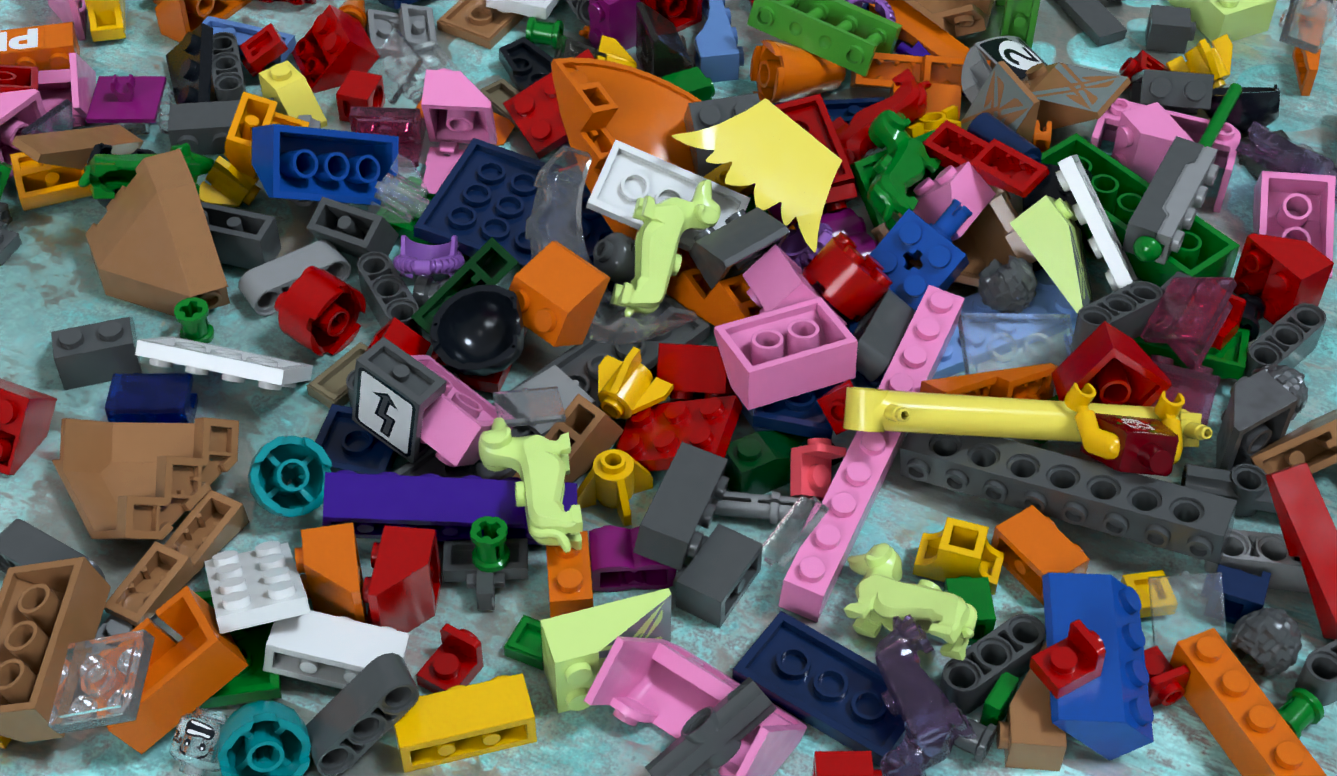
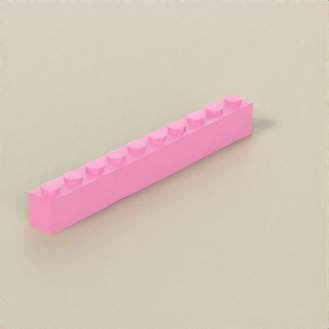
M928 285L878 389L920 392L921 381L931 380L957 327L965 298ZM856 432L783 580L779 607L818 622L907 432Z

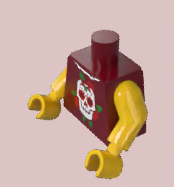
M1074 382L1067 392L1064 401L1068 408L1077 412L1075 421L1082 441L1080 448L1082 453L1120 472L1159 476L1171 474L1173 465L1180 460L1183 451L1181 421L1176 419L1185 403V398L1181 393H1178L1174 401L1170 402L1166 398V392H1162L1154 408L1155 414L1162 419V421H1159L1158 419L1095 413L1093 410H1089L1088 407L1096 396V390L1093 385L1086 383L1083 389L1080 390L1078 384Z

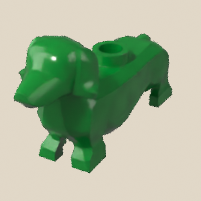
M885 110L873 120L868 131L871 141L880 149L886 147L888 153L873 167L877 174L869 187L867 201L882 217V220L885 221L887 228L891 230L900 219V216L894 212V209L902 215L908 209L914 210L919 200L914 196L908 197L906 195L912 186L915 188L923 181L927 175L925 168L934 173L942 160L930 158L923 143L912 138L905 129L911 123L909 118L906 119L903 113Z
M188 143L171 145L170 151L181 150L195 183L198 176L208 174L212 169L214 160L192 152ZM95 154L89 165L84 167V174L80 178L78 185L80 187L89 185L93 199H114V191L119 190L122 185L128 186L137 174L135 168L142 159L157 154ZM195 184L199 194L200 186Z

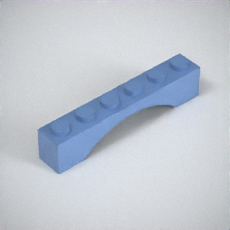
M702 0V13L706 23L695 37L694 65L695 67L698 66L705 77H709L712 82L739 80V66H744V52L742 46L737 47L736 27H731L729 7L725 8V0Z

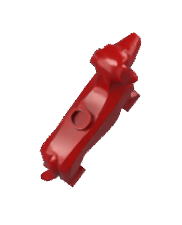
M907 68L892 79L895 85L900 87L891 97L863 108L853 116L849 124L841 116L832 121L849 165L864 159L878 148L871 141L868 131L873 120L881 112L892 110L895 113H903L906 119H910V124L926 114V89L932 85L929 81L925 80L918 83Z

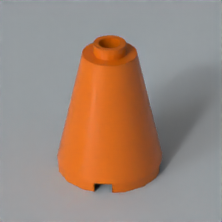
M773 40L761 41L763 45L756 46L751 59L750 79L757 82L758 91H753V93H758L760 101L766 98L771 103H783L838 89L846 77V69L799 47Z

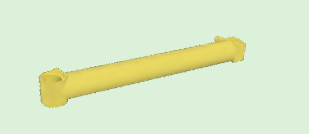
M846 387L843 428L847 430L1082 442L1075 421L1077 412L1068 408L1065 401ZM1090 403L1088 406L1089 410H1093L1095 413L1151 418L1162 421L1155 414V407ZM1181 409L1176 419L1181 421L1183 448L1199 447V440L1210 439L1213 431L1210 427L1201 424V413Z

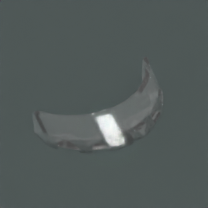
M563 145L539 170L533 185L538 187L533 203L532 215L526 220L525 239L530 240L532 259L551 241H558L592 264L587 253L582 228L583 191L592 162L588 152ZM606 288L586 337L589 340L607 344H634L655 338L698 319V316L694 311L669 307L659 317L643 313H634L631 317H625L624 311L626 307L610 304L612 293Z

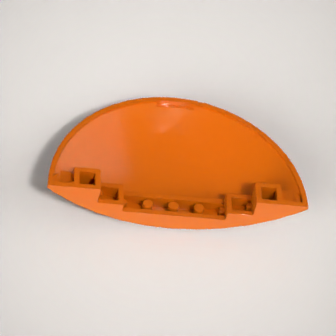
M570 57L552 60V77L560 114L571 150L590 193L594 189L615 139L695 173L690 146L674 139L672 135L687 133L684 116L688 103L700 102L702 100L671 82L631 66L593 58ZM602 215L613 232L623 233L636 239L637 229ZM795 217L793 221L795 223H798L797 218ZM794 224L788 228L796 230ZM678 247L677 254L682 256V263L677 275L670 277L666 291L669 296L696 316L714 326L760 314L759 311L762 308L746 293L750 286L742 275L719 281L711 290L690 257L689 252Z

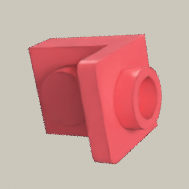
M810 438L807 440V445L791 448L790 496L817 498V501H823L831 485L832 459L844 457L847 448L832 445V440L828 438Z

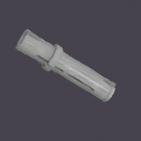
M726 491L721 501L714 499L712 504L717 505L714 515L769 520L770 524H778L779 521L812 523L816 515L817 498L781 496V492L772 491V495Z

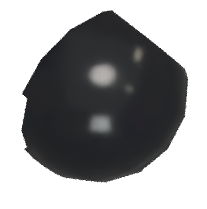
M1274 84V87H1242L1243 91L1226 120L1227 123L1237 128L1241 134L1260 131L1276 121L1279 117L1280 90L1277 88V84ZM1229 87L1213 88L1211 109L1204 110L1210 120Z
M476 285L457 292L442 304L433 317L430 338L435 353L447 367L463 375L484 377L506 370L521 356L524 348V325L517 295L498 285Z

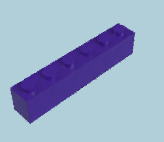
M340 470L335 473L325 472L322 527L353 522L356 538L381 539L385 525L435 529L437 541L471 540L470 530L472 523L478 518L490 516L499 517L505 521L508 526L506 538H528V544L541 545L533 539L528 531L525 506H516L515 482L521 481V478L508 477L498 480L483 479L475 475L451 478L441 477L432 473L420 476H404L394 472L357 474L351 470ZM564 482L565 493L562 504L564 505L565 512L570 510L571 505H578L577 483Z

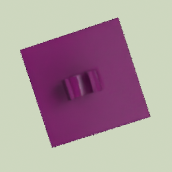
M117 74L113 76H99L86 122L156 123L167 81L166 76H133L132 74H129V76H117Z

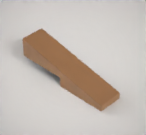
M117 124L15 136L12 145L38 163L83 170L96 144L111 145L112 154L124 155L133 153L137 148L140 149L144 141Z
M210 490L196 504L164 545L156 541L107 600L104 608L105 612L136 627L147 617L151 619L156 614L155 611L172 598L205 566L204 561L211 560L215 554L223 549L249 523L243 503Z

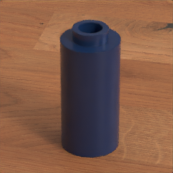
M988 112L978 115L967 129L968 132L988 143L995 138L1041 163L1042 152L1038 147Z

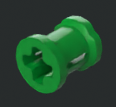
M529 17L525 38L533 44L551 45L554 49L559 50L562 45L564 24L561 20L551 23L537 21L536 17Z
M191 297L177 303L174 308V315L176 320L181 323L180 338L210 343L214 338V328L207 319L209 315L207 302L201 298Z
M484 516L472 523L470 538L475 544V548L472 551V561L480 571L497 572L505 568L510 561V550L505 544L508 526L499 517Z
M1303 688L1292 689L1287 694L1286 702L1277 710L1299 739L1301 732L1309 724H1317L1324 717V709L1318 698Z

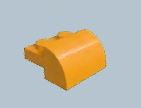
M243 91L226 137L225 154L237 170L255 179L256 172L252 166V127L270 124L309 127L310 122L276 112L278 102Z
M23 152L10 154L14 171L13 175L23 211L92 196L89 185L86 187L78 185L80 178L84 174V169L80 170L38 163Z

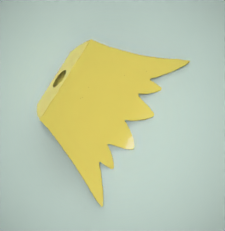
M766 98L748 110L720 124L694 132L672 135L674 139L686 145L704 150H714L706 159L707 163L724 164L732 162L725 177V184L748 186L755 183L754 201L756 208L758 207L764 211L781 202L783 224L788 226L796 217L805 242L816 253L823 208L834 177L842 162V159Z

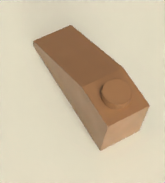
M578 393L544 437L557 441L560 435L569 432L571 453H568L570 474L565 475L564 482L573 483L593 467L595 457L601 452L609 450L624 430L605 412ZM516 472L513 477L520 478V475Z
M1337 409L1309 421L1250 456L1253 465L1263 469L1266 474H1270L1299 463H1307L1313 474L1337 463Z
M1046 641L1040 651L1047 648ZM1030 668L1009 705L1005 722H998L996 734L997 749H1004L1005 767L1060 771L1067 749L1066 732L1052 724L1050 691Z

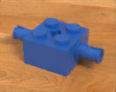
M956 199L952 201V204L935 224L926 223L908 209L870 253L883 266V272L892 280L893 283L889 286L890 289L915 311L928 285L946 291L969 264L967 255L952 243L951 238L963 223L971 217L972 212L966 206L962 207L961 202ZM920 258L922 267L919 270L916 267L910 269L908 262L911 259L916 261Z

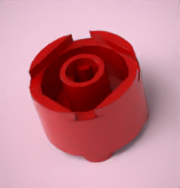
M840 232L836 237L831 238L802 270V273L812 286L817 281L821 284L819 286L823 292L821 296L849 319L853 320L855 318L856 322H859L890 289L889 286L893 282L883 272L884 268L877 260L869 254L863 257L856 250L857 245L848 236Z
M309 266L291 285L288 291L281 293L277 297L274 308L279 313V326L284 334L316 355L324 356L323 353L327 352L331 355L341 352L353 341L361 327L357 320L360 312L365 314L366 301L360 291L324 269Z

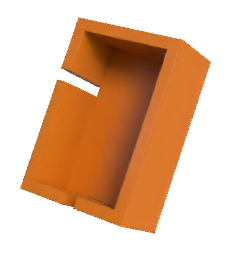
M187 585L155 611L162 621L183 637L181 641H176L147 617L81 672L92 698L98 702L96 706L108 731L141 755L249 666L229 632L219 633L214 608Z

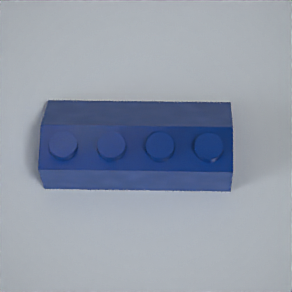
M280 124L252 127V166L269 198L320 202L321 198L325 197L344 204L384 206L398 190L399 136Z
M1046 573L1042 576L1047 648L1067 638L1070 623L1079 619L1089 630L1096 632L1100 636L1106 649L1100 677L1059 699H1056L1050 692L1052 724L1109 761L1154 742L1152 729L1154 714L1149 701L1148 683L1150 678L1145 664L1144 646L1146 641L1141 627L1140 610L1142 604L1139 595L1132 587H1127L1114 576L1108 574Z

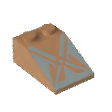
M1000 61L995 65L961 120V127L967 131L971 122L978 115L988 112L1032 143L1040 101L1004 61Z
M1060 62L1047 66L1044 63L1034 65L1025 72L1027 76L1022 80L1040 101L1037 120H1039L1041 131L1043 127H1046L1047 121H1052V129L1099 119L1131 84L1129 77Z

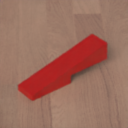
M948 120L923 142L930 158L942 160L940 166L946 168L952 165L956 168L969 161L987 184L1023 198L1030 194L1050 174L1048 167L997 139L994 138L988 143Z
M1299 463L1265 476L1289 556H1298L1300 558L1323 638L1337 639V530L1307 463Z

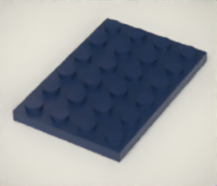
M473 138L414 225L413 237L441 245L449 243L451 237L457 235L458 250L469 257H472L493 237L519 262L522 269L551 241H558L594 266L593 250L595 245L601 239L614 232L602 214L586 208L591 193L582 175ZM609 281L600 303L616 309L618 306L610 304L615 283Z

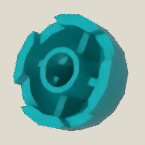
M293 435L279 436L262 446L252 459L248 474L250 493L257 504L270 514L286 518L307 515L323 504L325 472H331L332 462L323 447L310 438H301Z
M258 700L247 703L234 711L220 729L217 757L222 776H302L310 765L311 743L304 721L294 709L277 701Z

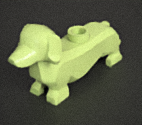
M705 179L697 185L691 202L672 197L656 204L651 196L637 198L632 218L643 221L644 224L639 228L635 239V277L630 283L624 282L623 285L616 283L610 300L612 305L626 307L624 311L625 317L630 318L634 313L650 314L658 309L666 295L670 277L676 276L681 267L682 256L677 254V249L682 233L687 229L705 230L718 222L721 209L719 204L712 199L711 180Z
M501 417L495 418L491 430L483 431L479 437L478 452L483 465L488 470L494 472L512 468L519 473L521 481L515 482L516 506H525L528 531L537 543L548 546H561L565 553L571 551V548L582 550L580 532H583V520L580 504L571 505L570 510L565 512L564 505L562 504L565 493V475L570 474L568 453H571L569 432L560 435L557 441L549 440L540 435L512 437L511 428L507 426L504 419Z
M887 543L874 545L866 554L849 556L847 558L850 569L864 576L855 588L858 602L848 604L843 608L848 618L856 619L852 626L857 634L876 638L882 625L890 632L930 633L947 642L940 649L942 656L961 661L965 659L966 647L969 643V638L974 636V629L978 618L977 610L971 604L966 603L963 598L956 594L942 591L937 584L930 580L921 579L918 584L901 582V558Z

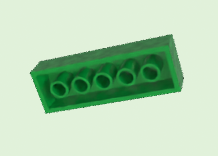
M1077 133L1043 152L1041 163L1058 165L1057 162L1069 156L1078 155L1084 169L1089 170L1093 175L1092 186L1123 246L1128 222L1150 183ZM1196 215L1190 230L1184 228L1182 230L1185 232V236L1178 253L1171 251L1164 265L1155 261L1143 262L1134 254L1125 251L1136 276L1142 281L1161 287L1179 271L1213 284L1212 287H1216L1230 277L1240 245ZM1078 222L1082 237L1088 241L1093 236L1088 224L1086 223L1081 226Z

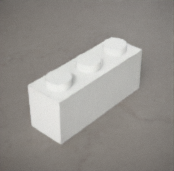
M310 610L308 614L274 621L266 643L263 671L343 689L378 656L395 653L405 660L410 633L397 631L388 626L380 627L355 621L346 616H334Z

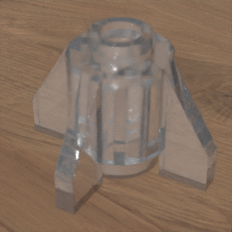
M398 154L390 168L397 175L394 176L387 173L382 181L377 182L375 186L377 191L374 198L381 201V204L379 205L372 201L367 211L383 216L388 223H410L415 217L420 218L431 200L427 199L429 191L414 163Z

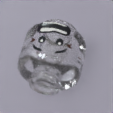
M196 707L195 713H186L180 718L169 750L170 755L176 761L181 762L180 772L190 776H207L208 771H221L217 757V745L220 729L229 718L228 715Z

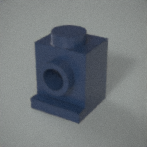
M1218 564L1215 574L1206 572L1199 596L1207 598L1203 615L1235 625L1242 616L1262 609L1271 573L1263 571L1260 577L1240 569Z

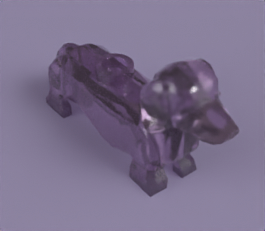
M1253 121L1247 130L1249 131L1248 139L1252 145L1246 141H1241L1235 151L1250 157L1257 164L1270 171L1336 176L1335 204H1337V168L1329 157L1318 153L1308 145L1287 140L1269 131V128Z
M910 614L905 616L904 620L899 616L893 617V630L881 639L875 652L876 664L888 688L881 693L882 698L894 717L899 714L901 715L906 729L903 741L894 750L887 752L883 756L880 764L882 776H926V769L944 761L949 756L953 744L959 736L968 740L977 737L965 714L961 715L954 702L950 704L943 691L920 667L921 660L917 655V651L922 650L927 654L934 649L924 629L917 625L915 619Z

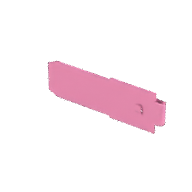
M440 140L439 147L429 148L425 163L426 170L421 185L424 193L436 194L465 151L459 150L458 142Z

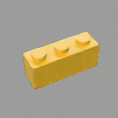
M523 673L512 676L501 675L490 681L468 686L457 685L446 691L419 696L416 704L394 725L404 773L537 742L535 715Z

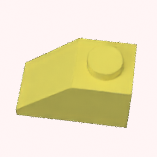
M288 60L258 73L262 96L264 98H274V101L278 102L276 112L298 118L299 115H311L313 119L320 121L321 128L327 126V120L306 78Z

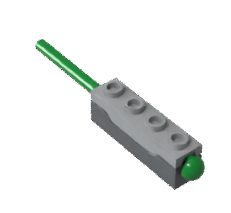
M1233 83L1229 86L1198 143L1178 136L1175 137L1128 222L1122 246L1123 251L1134 254L1143 262L1155 261L1163 265L1171 251L1178 253L1185 236V232L1182 231L1183 228L1190 230L1197 213V209L1194 207H1202L1208 192L1206 185L1213 186L1220 166L1214 164L1218 149L1212 148L1243 91L1241 85Z

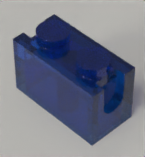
M191 373L113 374L104 408L108 422L194 423L199 399L197 393H191L194 381L193 375Z

